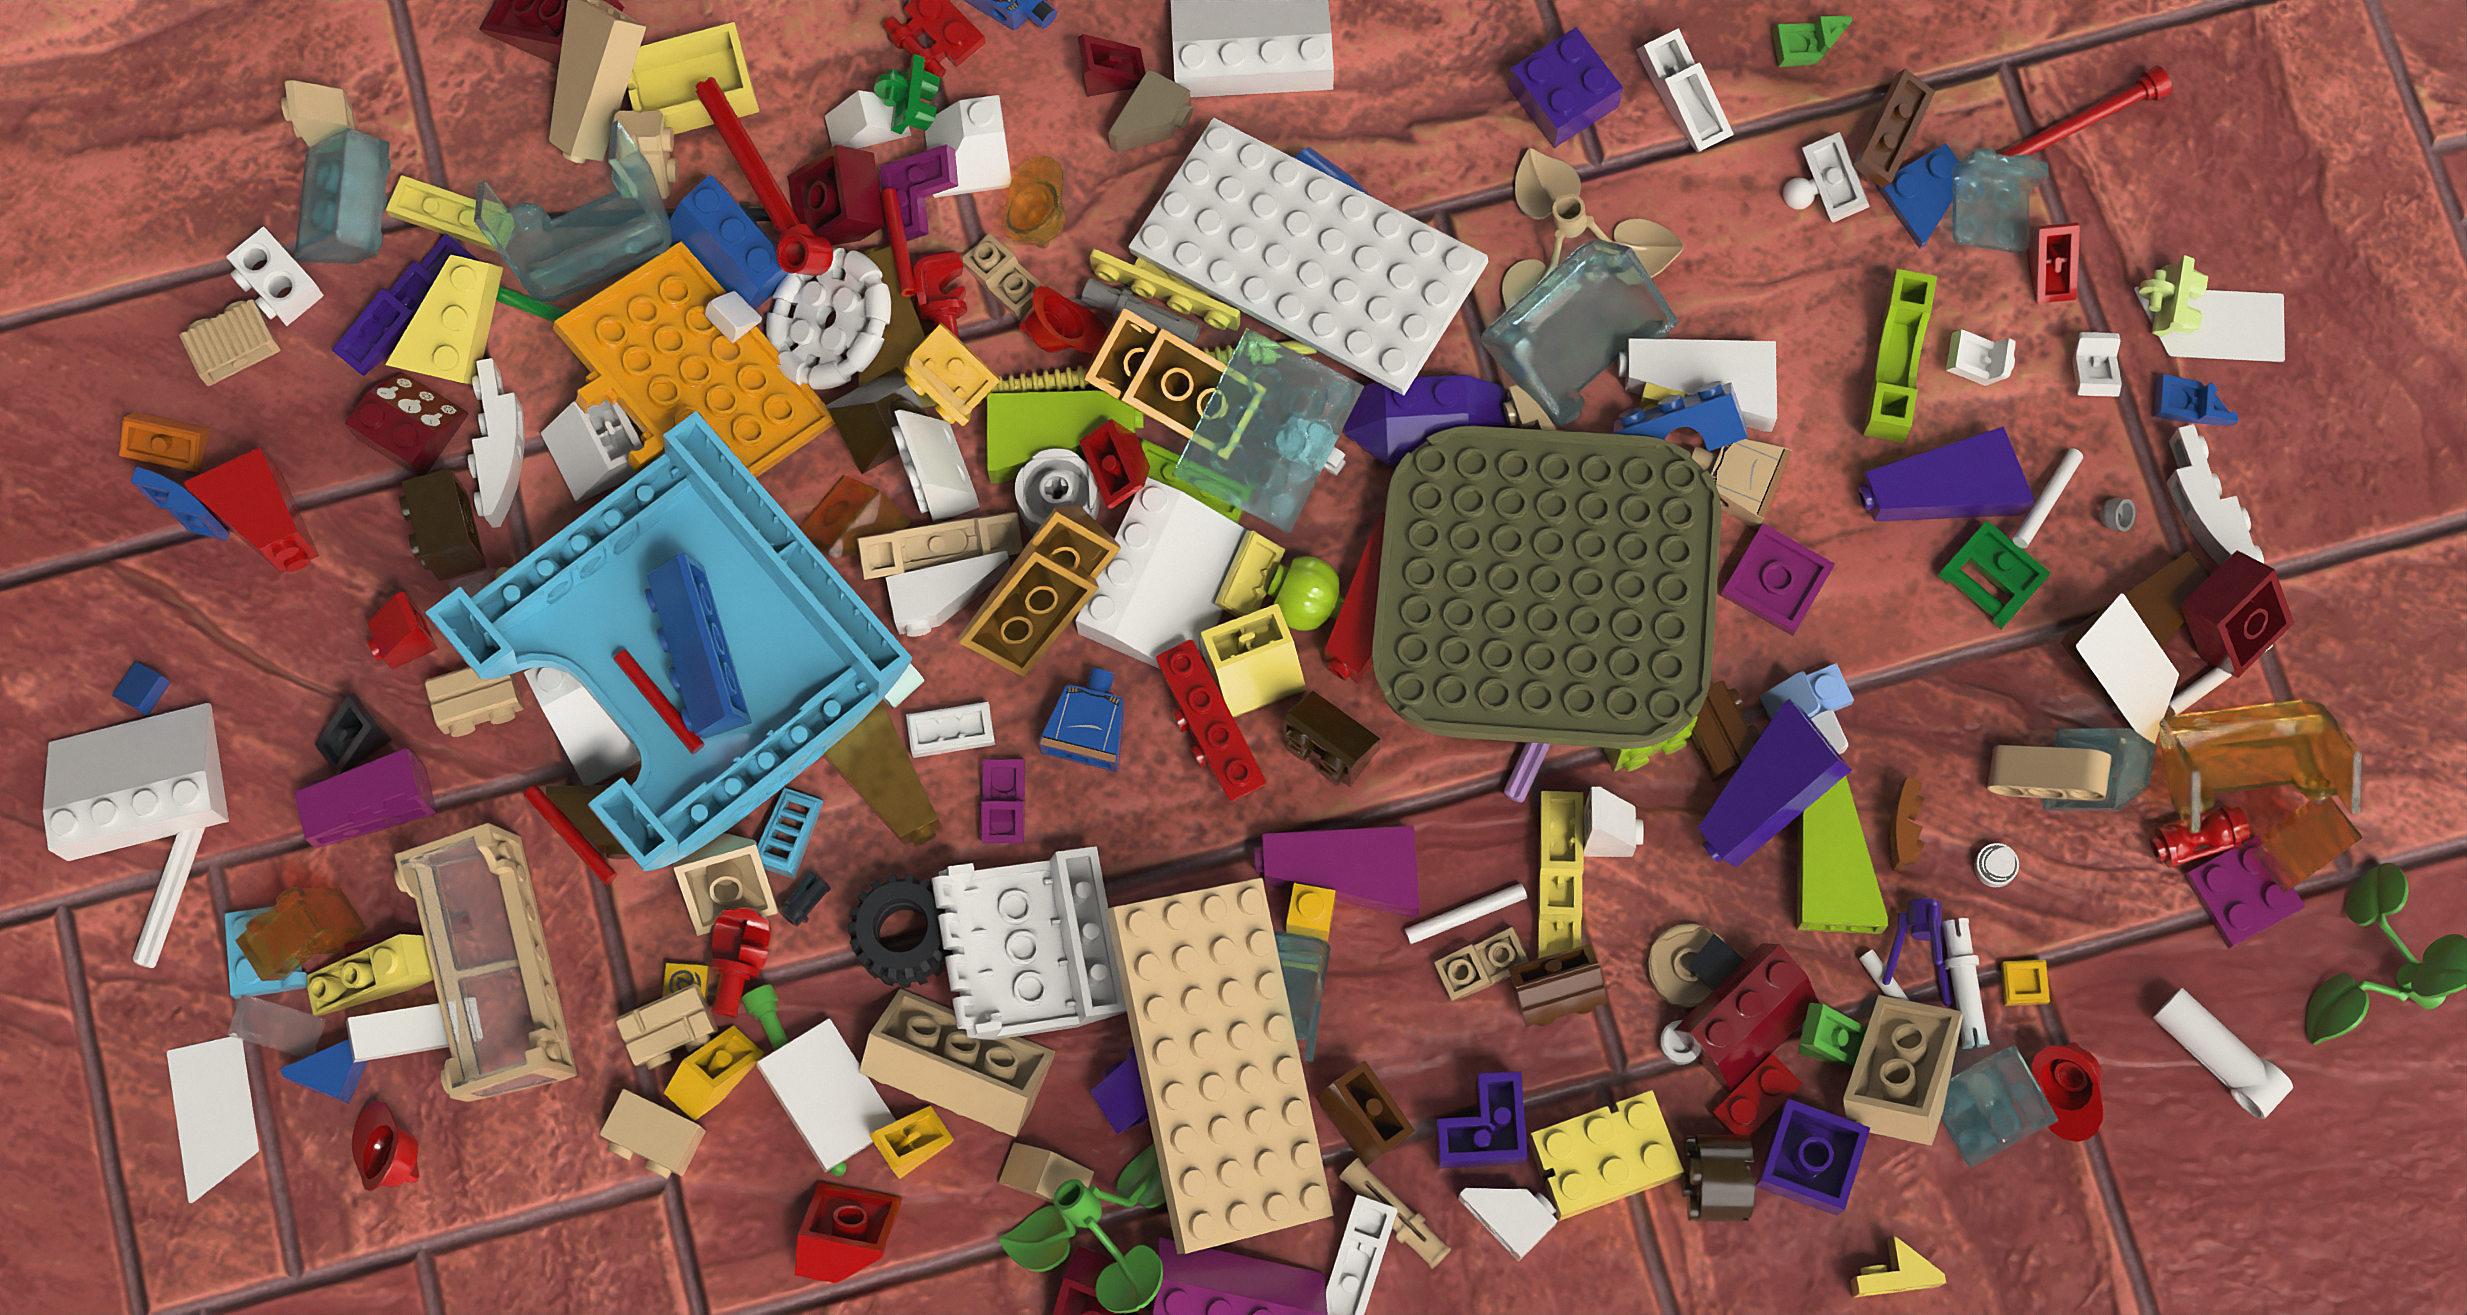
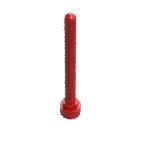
M2159 65L2142 72L2141 78L2136 80V85L2000 152L1995 158L1997 166L2006 168L2141 99L2157 101L2171 94L2172 84L2169 76Z

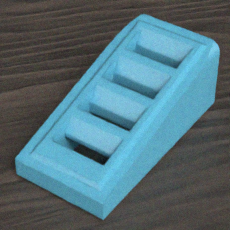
M784 787L757 846L765 870L792 879L796 878L824 804L823 800ZM789 802L810 808L807 816L788 810ZM783 818L803 823L801 830L781 824ZM778 832L797 838L794 845L776 839ZM772 847L789 852L788 859L770 854Z

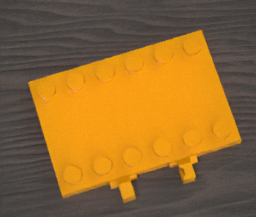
M682 241L554 321L553 330L591 372L585 379L588 384L577 391L578 395L575 403L586 414L588 408L592 405L600 406L605 400L611 406L617 402L643 432L641 440L644 442L643 448L638 451L631 450L627 459V463L637 474L665 454L663 435L697 411L749 472L757 478L832 427L835 423L824 402L808 384L802 383L799 386L781 373L776 365H781L778 357L780 352L757 326L732 343L705 316L708 303L714 298L727 294V292Z

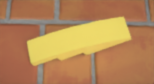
M1541 791L1538 959L1581 946L1582 875L1584 870L1583 792Z

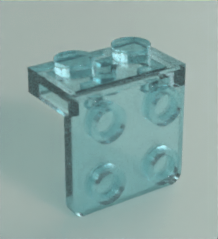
M1977 149L1952 168L1954 241L1962 245L2019 254L2029 248V192L2048 178V162L2035 161L2028 155L2005 156L1996 154V151L1992 149Z

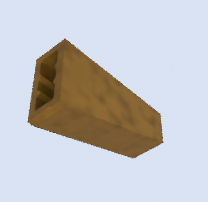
M890 246L884 249L875 247L862 253L878 266L883 274L881 278L882 283L888 285L891 297L890 324L885 325L882 338L885 340L878 354L863 372L858 371L859 387L895 367H898L906 377L907 374L903 370L906 359L925 339L910 297H903L900 294L893 253ZM865 292L860 294L862 299L865 297Z
M881 700L858 725L824 752L823 757L904 845L913 843L914 846L922 845L935 838L937 835L935 831L943 827Z

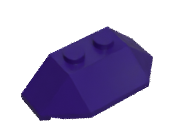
M1468 375L1415 377L1405 395L1379 382H1374L1345 393L1342 396L1345 436L1355 441L1387 467L1398 466L1408 452L1411 454L1416 448L1427 442V437L1443 430L1463 426L1507 427V420L1503 410V403H1505L1504 386Z

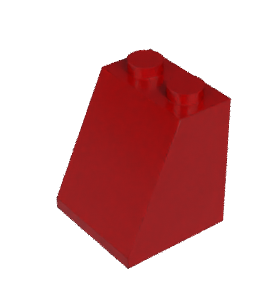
M261 447L184 482L186 489L221 524L279 572L299 571L308 566L310 560L319 556L283 473Z

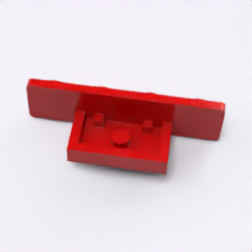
M1187 640L1157 655L1156 661L1174 694L1176 708L1170 710L1180 732L1188 730L1195 744L1189 746L1198 767L1201 769L1207 766L1211 776H1216L1230 802H1234L1264 787L1266 779L1194 641Z

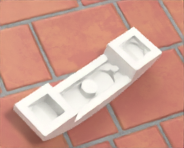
M1359 1195L1356 1196L1326 1289L1328 1315L1365 1314L1398 1208Z

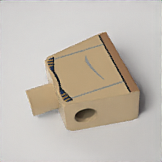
M1744 439L1723 446L1719 455L1696 446L1691 458L1705 471L1708 470L1712 476L1720 496L1721 510L1752 529L1759 531L1792 450Z

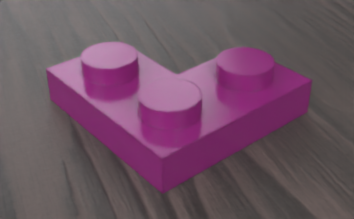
M946 144L880 167L882 191L887 188H894L897 191L906 241L928 235L925 197L959 186L955 149ZM885 218L886 238H887V241L890 242L889 233H888V228H887V223H886V218Z

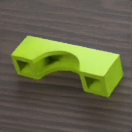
M1896 269L1888 289L1863 436L1904 443L1912 427L1918 392L1916 387L1918 365L1927 324L1931 315L1937 276Z

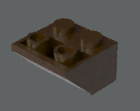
M1315 691L1309 693L1283 719V740L1287 742L1285 745L1286 749L1300 760L1305 761L1308 757L1321 766L1319 772L1336 785H1339L1342 781L1351 787L1380 749V738Z

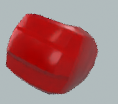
M946 251L923 256L912 266L917 291L915 298L920 319L933 323L934 329L941 322L960 340L957 319L967 313L966 302L963 301L966 296V290L964 286H959L948 294H943L942 290L952 280L962 275L964 264L962 254L958 251Z
M750 907L723 909L715 921L711 944L713 959H711L709 968L720 976L714 1005L711 1009V1012L717 1015L731 1018L738 1017V1008L744 984L750 981V979H759L760 971L763 970L767 959L771 937L770 921L768 918L758 914L757 910Z

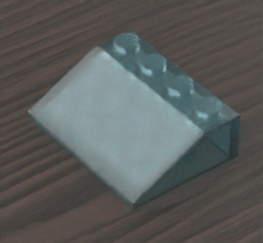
M1246 328L1172 475L1265 524L1290 534L1364 386L1311 358Z

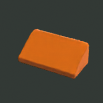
M133 412L123 417L119 456L198 472L210 437V427Z

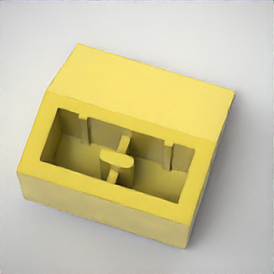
M1278 603L1200 632L1199 647L1210 674L1233 718L1306 690L1294 641Z

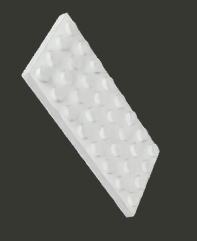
M1214 117L1129 245L1131 254L1402 395H1405L1489 262L1486 254Z

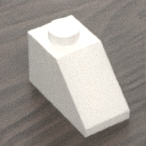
M1465 1188L1458 1197V1200L1518 1262L1558 1222L1553 1216L1556 1212L1555 1207L1539 1192L1533 1196L1527 1189Z

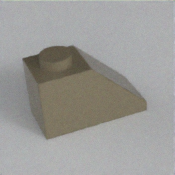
M1148 69L1109 131L1110 149L1120 152L1171 139L1177 128L1183 129L1192 116L1193 107H1191L1190 90Z

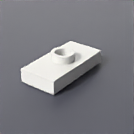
M989 702L906 715L913 758L995 745Z

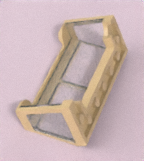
M486 823L395 854L398 867L394 871L396 883L402 892H407L416 900L452 1058L446 1060L444 1070L441 1071V1082L445 1091L450 1094V1098L470 1102L578 1076L521 837Z

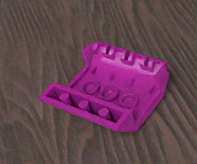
M1160 1237L1156 1240L1155 1252L1158 1254L1163 1265V1280L1158 1293L1152 1300L1149 1315H1328L1324 1273L1210 1248L1186 1254H1177L1174 1240Z

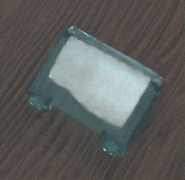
M1596 239L1587 242L1575 250L1490 325L1481 336V342L1516 384L1539 404L1551 422L1563 426L1580 416L1584 405V398L1580 391L1616 360L1619 352L1626 351L1629 338L1666 339L1669 331L1679 321L1631 247Z

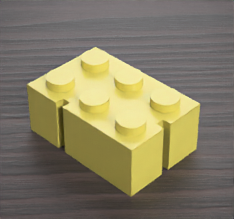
M735 22L640 46L627 85L633 111H637V113L642 111H661L664 116L665 127H672L673 134L712 125L714 122L695 91L697 90V83L700 81L705 82L709 77H714L738 118L760 112Z
M1653 1090L1617 1102L1612 1109V1114L1609 1107L1606 1106L1533 1132L1528 1139L1541 1177L1549 1174L1552 1169L1555 1176L1548 1178L1544 1185L1551 1204L1556 1209L1555 1215L1558 1221L1678 1179L1684 1172Z

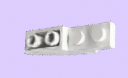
M493 358L476 361L478 375L472 377L477 400L482 399L484 413L478 414L479 426L483 437L472 439L474 454L468 455V463L472 477L478 478L480 491L474 492L477 513L479 516H484L491 527L495 528L501 526L517 490L523 463L525 426L522 404L514 392L504 394L501 371Z
M2194 424L2178 428L2169 440L2178 469L2174 471L2166 483L2184 522L2200 545L2219 565L2224 563L2236 550L2264 563L2261 549L2259 546L2253 545L2249 533L2251 522L2247 510L2244 507H2240L2237 496L2220 499L2222 494L2221 483L2215 473L2211 474L2207 462L2209 455L2208 446L2204 437L2198 436Z

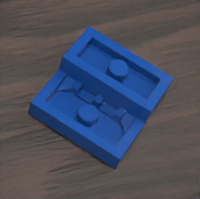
M140 467L135 468L131 483L155 507L168 510L188 532L227 541L229 536L227 530L190 492L160 474Z

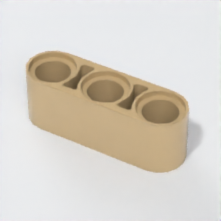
M1995 746L1993 748L1987 789L1999 795L2012 797L2104 800L2107 793L2112 757L2108 753L2094 749Z

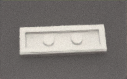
M464 999L474 1043L481 1042L483 1035L476 999ZM456 1001L446 1002L454 1040L457 1043L459 1042ZM439 1003L350 1017L346 1020L353 1063L449 1047Z

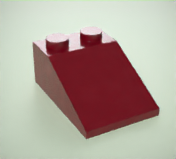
M496 0L479 30L490 37L559 66L568 0ZM603 0L621 12L624 9V6L618 0Z

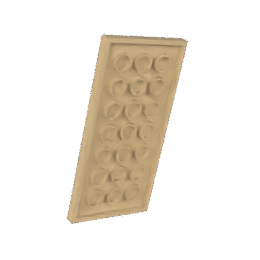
M1258 878L1106 909L1177 1254H1186L1334 1216L1263 879Z

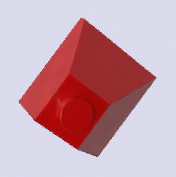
M819 1182L798 1233L794 1275L817 1281L839 1283L882 1259L902 1206V1198Z

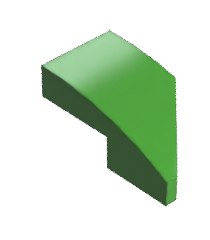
M1820 16L1815 23L1777 24L1772 30L1778 67L1817 64L1852 22V17Z

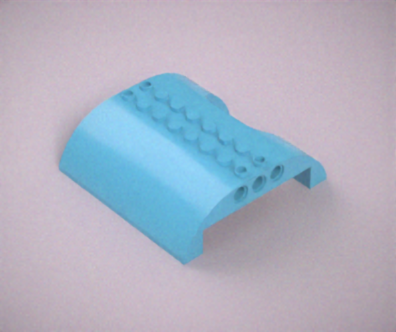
M697 411L663 435L665 454L472 598H469L464 590L458 587L425 612L426 616L480 679L501 678L534 667L554 668L568 673L581 683L634 745L641 758L642 766L637 780L630 786L622 777L588 803V806L643 871L660 869L681 860L713 841L750 814L822 757L824 752L858 725L891 690L912 661L910 654ZM681 553L687 554L705 568L752 722L751 724L706 739L701 738L705 745L693 755L613 660L620 651L627 649L681 714V708L685 707L686 704L682 691L677 692L670 678L669 668L674 667L670 652H664L659 642L657 628L662 627L658 612L653 613L645 595V589L650 588L647 575Z

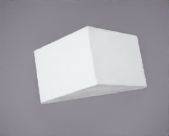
M858 90L825 115L832 147L841 145L859 149L911 136L909 125L902 134L890 131L893 107L886 106L884 100L873 92Z

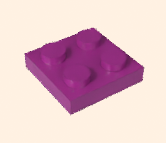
M1762 524L1723 589L1721 596L1794 636L1835 563L1769 526Z
M2261 834L2185 875V878L2229 949L2305 908V905Z

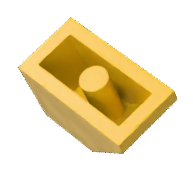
M733 1025L685 1058L668 1084L664 1094L695 1121L718 1105L762 1058L764 1052Z

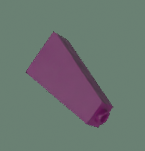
M1414 826L1262 834L1263 846L1254 847L1256 872H1264V880L1267 885L1293 890L1294 883L1336 890L1335 900L1406 917H1418L1419 894Z

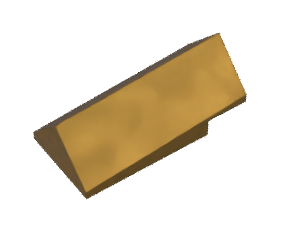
M1125 308L1121 310L1099 342L1083 379L1227 461L1268 390L1163 328L1156 327Z
M1079 504L1055 507L958 637L959 643L1025 677L1099 589L1096 578L1121 549L1119 543Z

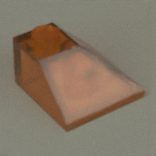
M842 475L798 528L819 552L832 558L859 555L856 538L905 529L911 521L881 490Z

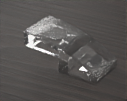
M241 995L227 1035L265 1048L270 1047L291 1055L306 1058L315 1054L327 1019L265 1000Z

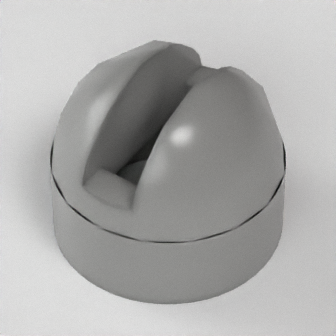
M2112 498L2104 502V509L2099 511V518L2103 526L2114 531H2128L2135 520L2136 511L2134 503L2130 499Z

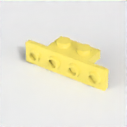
M1093 249L1090 255L1091 269L1095 271L1096 276L1106 282L1116 283L1119 281L1131 286L1132 291L1147 299H1152L1153 296L1168 302V306L1182 314H1189L1190 312L1204 317L1206 323L1220 330L1230 328L1237 331L1240 326V311L1210 298V294L1139 257L1135 265H1132L1096 249Z

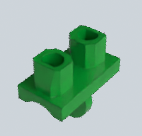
M914 54L911 57L910 68L900 73L896 69H889L886 74L880 75L875 80V94L884 100L886 106L893 107L890 131L902 134L908 125L927 131L936 118L937 107L920 101V98L931 102L937 94L940 84L939 76L924 70V57Z

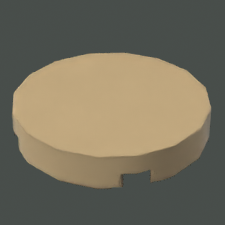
M1697 924L1677 925L1662 933L1651 948L1647 962L1649 981L1656 993L1670 1005L1683 1009H1695L1713 991L1686 970L1713 934L1724 941L1715 932L1703 928L1704 926Z

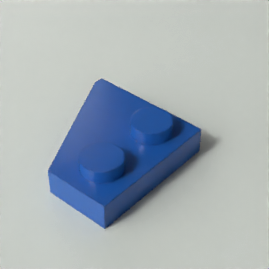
M1944 144L1897 171L1891 184L1884 188L1878 185L1877 189L1916 245L1921 249L1926 245L1939 221H1941L1951 202L1962 188L1968 174L1948 145Z

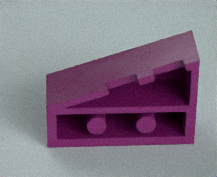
M408 748L332 778L310 782L306 785V788L294 792L305 840L315 848L437 814L427 769Z

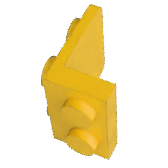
M941 322L909 354L903 368L907 374L904 379L915 392L921 396L925 393L929 394L938 403L935 406L936 411L950 424L957 421L962 426H965L970 420L972 409L1000 381V377Z

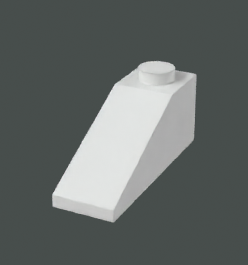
M1007 550L886 577L893 616L899 635L907 633V636L916 637L931 632L932 627L943 624L996 583L1011 567Z
M1591 787L1583 810L1584 856L1632 857L1636 845L1643 844V820L1636 819L1635 806L1601 787Z

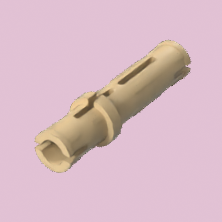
M1359 1158L1354 1160L1340 1175V1179L1344 1180L1359 1196L1383 1203L1366 1186L1368 1185L1387 1205L1398 1208L1392 1227L1397 1233L1396 1239L1401 1244L1404 1242L1408 1243L1432 1269L1451 1251V1248L1446 1246L1424 1224L1426 1219L1420 1213L1415 1215L1361 1163ZM1398 1217H1401L1409 1225V1227L1404 1222H1402ZM1414 1232H1416L1425 1242H1423Z

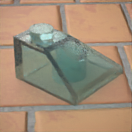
M2130 728L2058 729L2055 747L2094 749L2111 755L2112 760L2106 798L2100 801L2044 798L2043 808L2047 811L2121 810L2149 785L2156 744Z

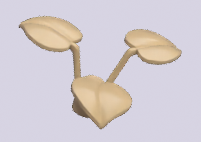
M1529 148L1520 163L1516 175V201L1520 210L1533 219L1546 218L1553 212L1556 229L1555 242L1548 268L1539 260L1528 259L1517 262L1506 273L1502 283V294L1507 317L1518 322H1536L1553 316L1564 307L1570 295V281L1565 275L1554 272L1558 266L1562 241L1565 237L1574 238L1579 236L1586 227H1589L1608 249L1614 250L1612 264L1615 270L1631 280H1646L1661 273L1680 255L1683 250V244L1667 228L1645 219H1629L1619 223L1614 230L1615 242L1611 241L1596 225L1594 217L1586 216L1585 204L1579 197L1581 182L1578 173L1567 163Z

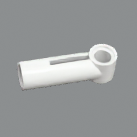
M2180 988L2153 1016V1019L2221 1080L2231 1090V1094L2236 1102L2254 1117L2264 1120L2293 1089L2290 1079L2278 1067L2267 1060L2260 1059L2183 988Z

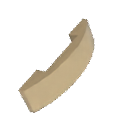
M1017 512L940 522L856 538L862 578L864 580L901 574L904 571L938 566L1006 550L1008 555L1019 554L1023 551Z

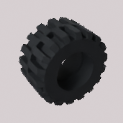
M896 874L887 876L888 882L883 884L876 880L870 884L873 889L868 894L862 891L857 897L860 901L858 906H852L850 916L852 922L848 923V933L851 937L850 944L852 950L868 973L875 979L877 977L880 978L884 984L893 986L894 983H899L902 988L911 987L912 982L918 981L919 985L928 983L927 977L932 974L936 977L943 972L941 967L946 962L945 957L953 955L952 950L943 949L938 916L946 912L945 909L936 908L932 883L924 878L922 881H918L914 875L905 874V879H898ZM901 910H913L921 913L927 920L928 930L924 940L916 948L898 953L883 947L879 939L880 929L890 915Z

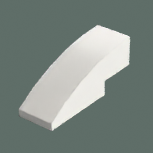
M1679 28L1636 50L1660 97L1696 152L1734 135L1700 62L1695 64Z

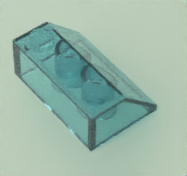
M347 128L306 150L294 260L314 263L358 264L378 254L383 242V234L381 232L382 214L387 204V197L385 195L386 177L391 167V161L388 158L389 142Z

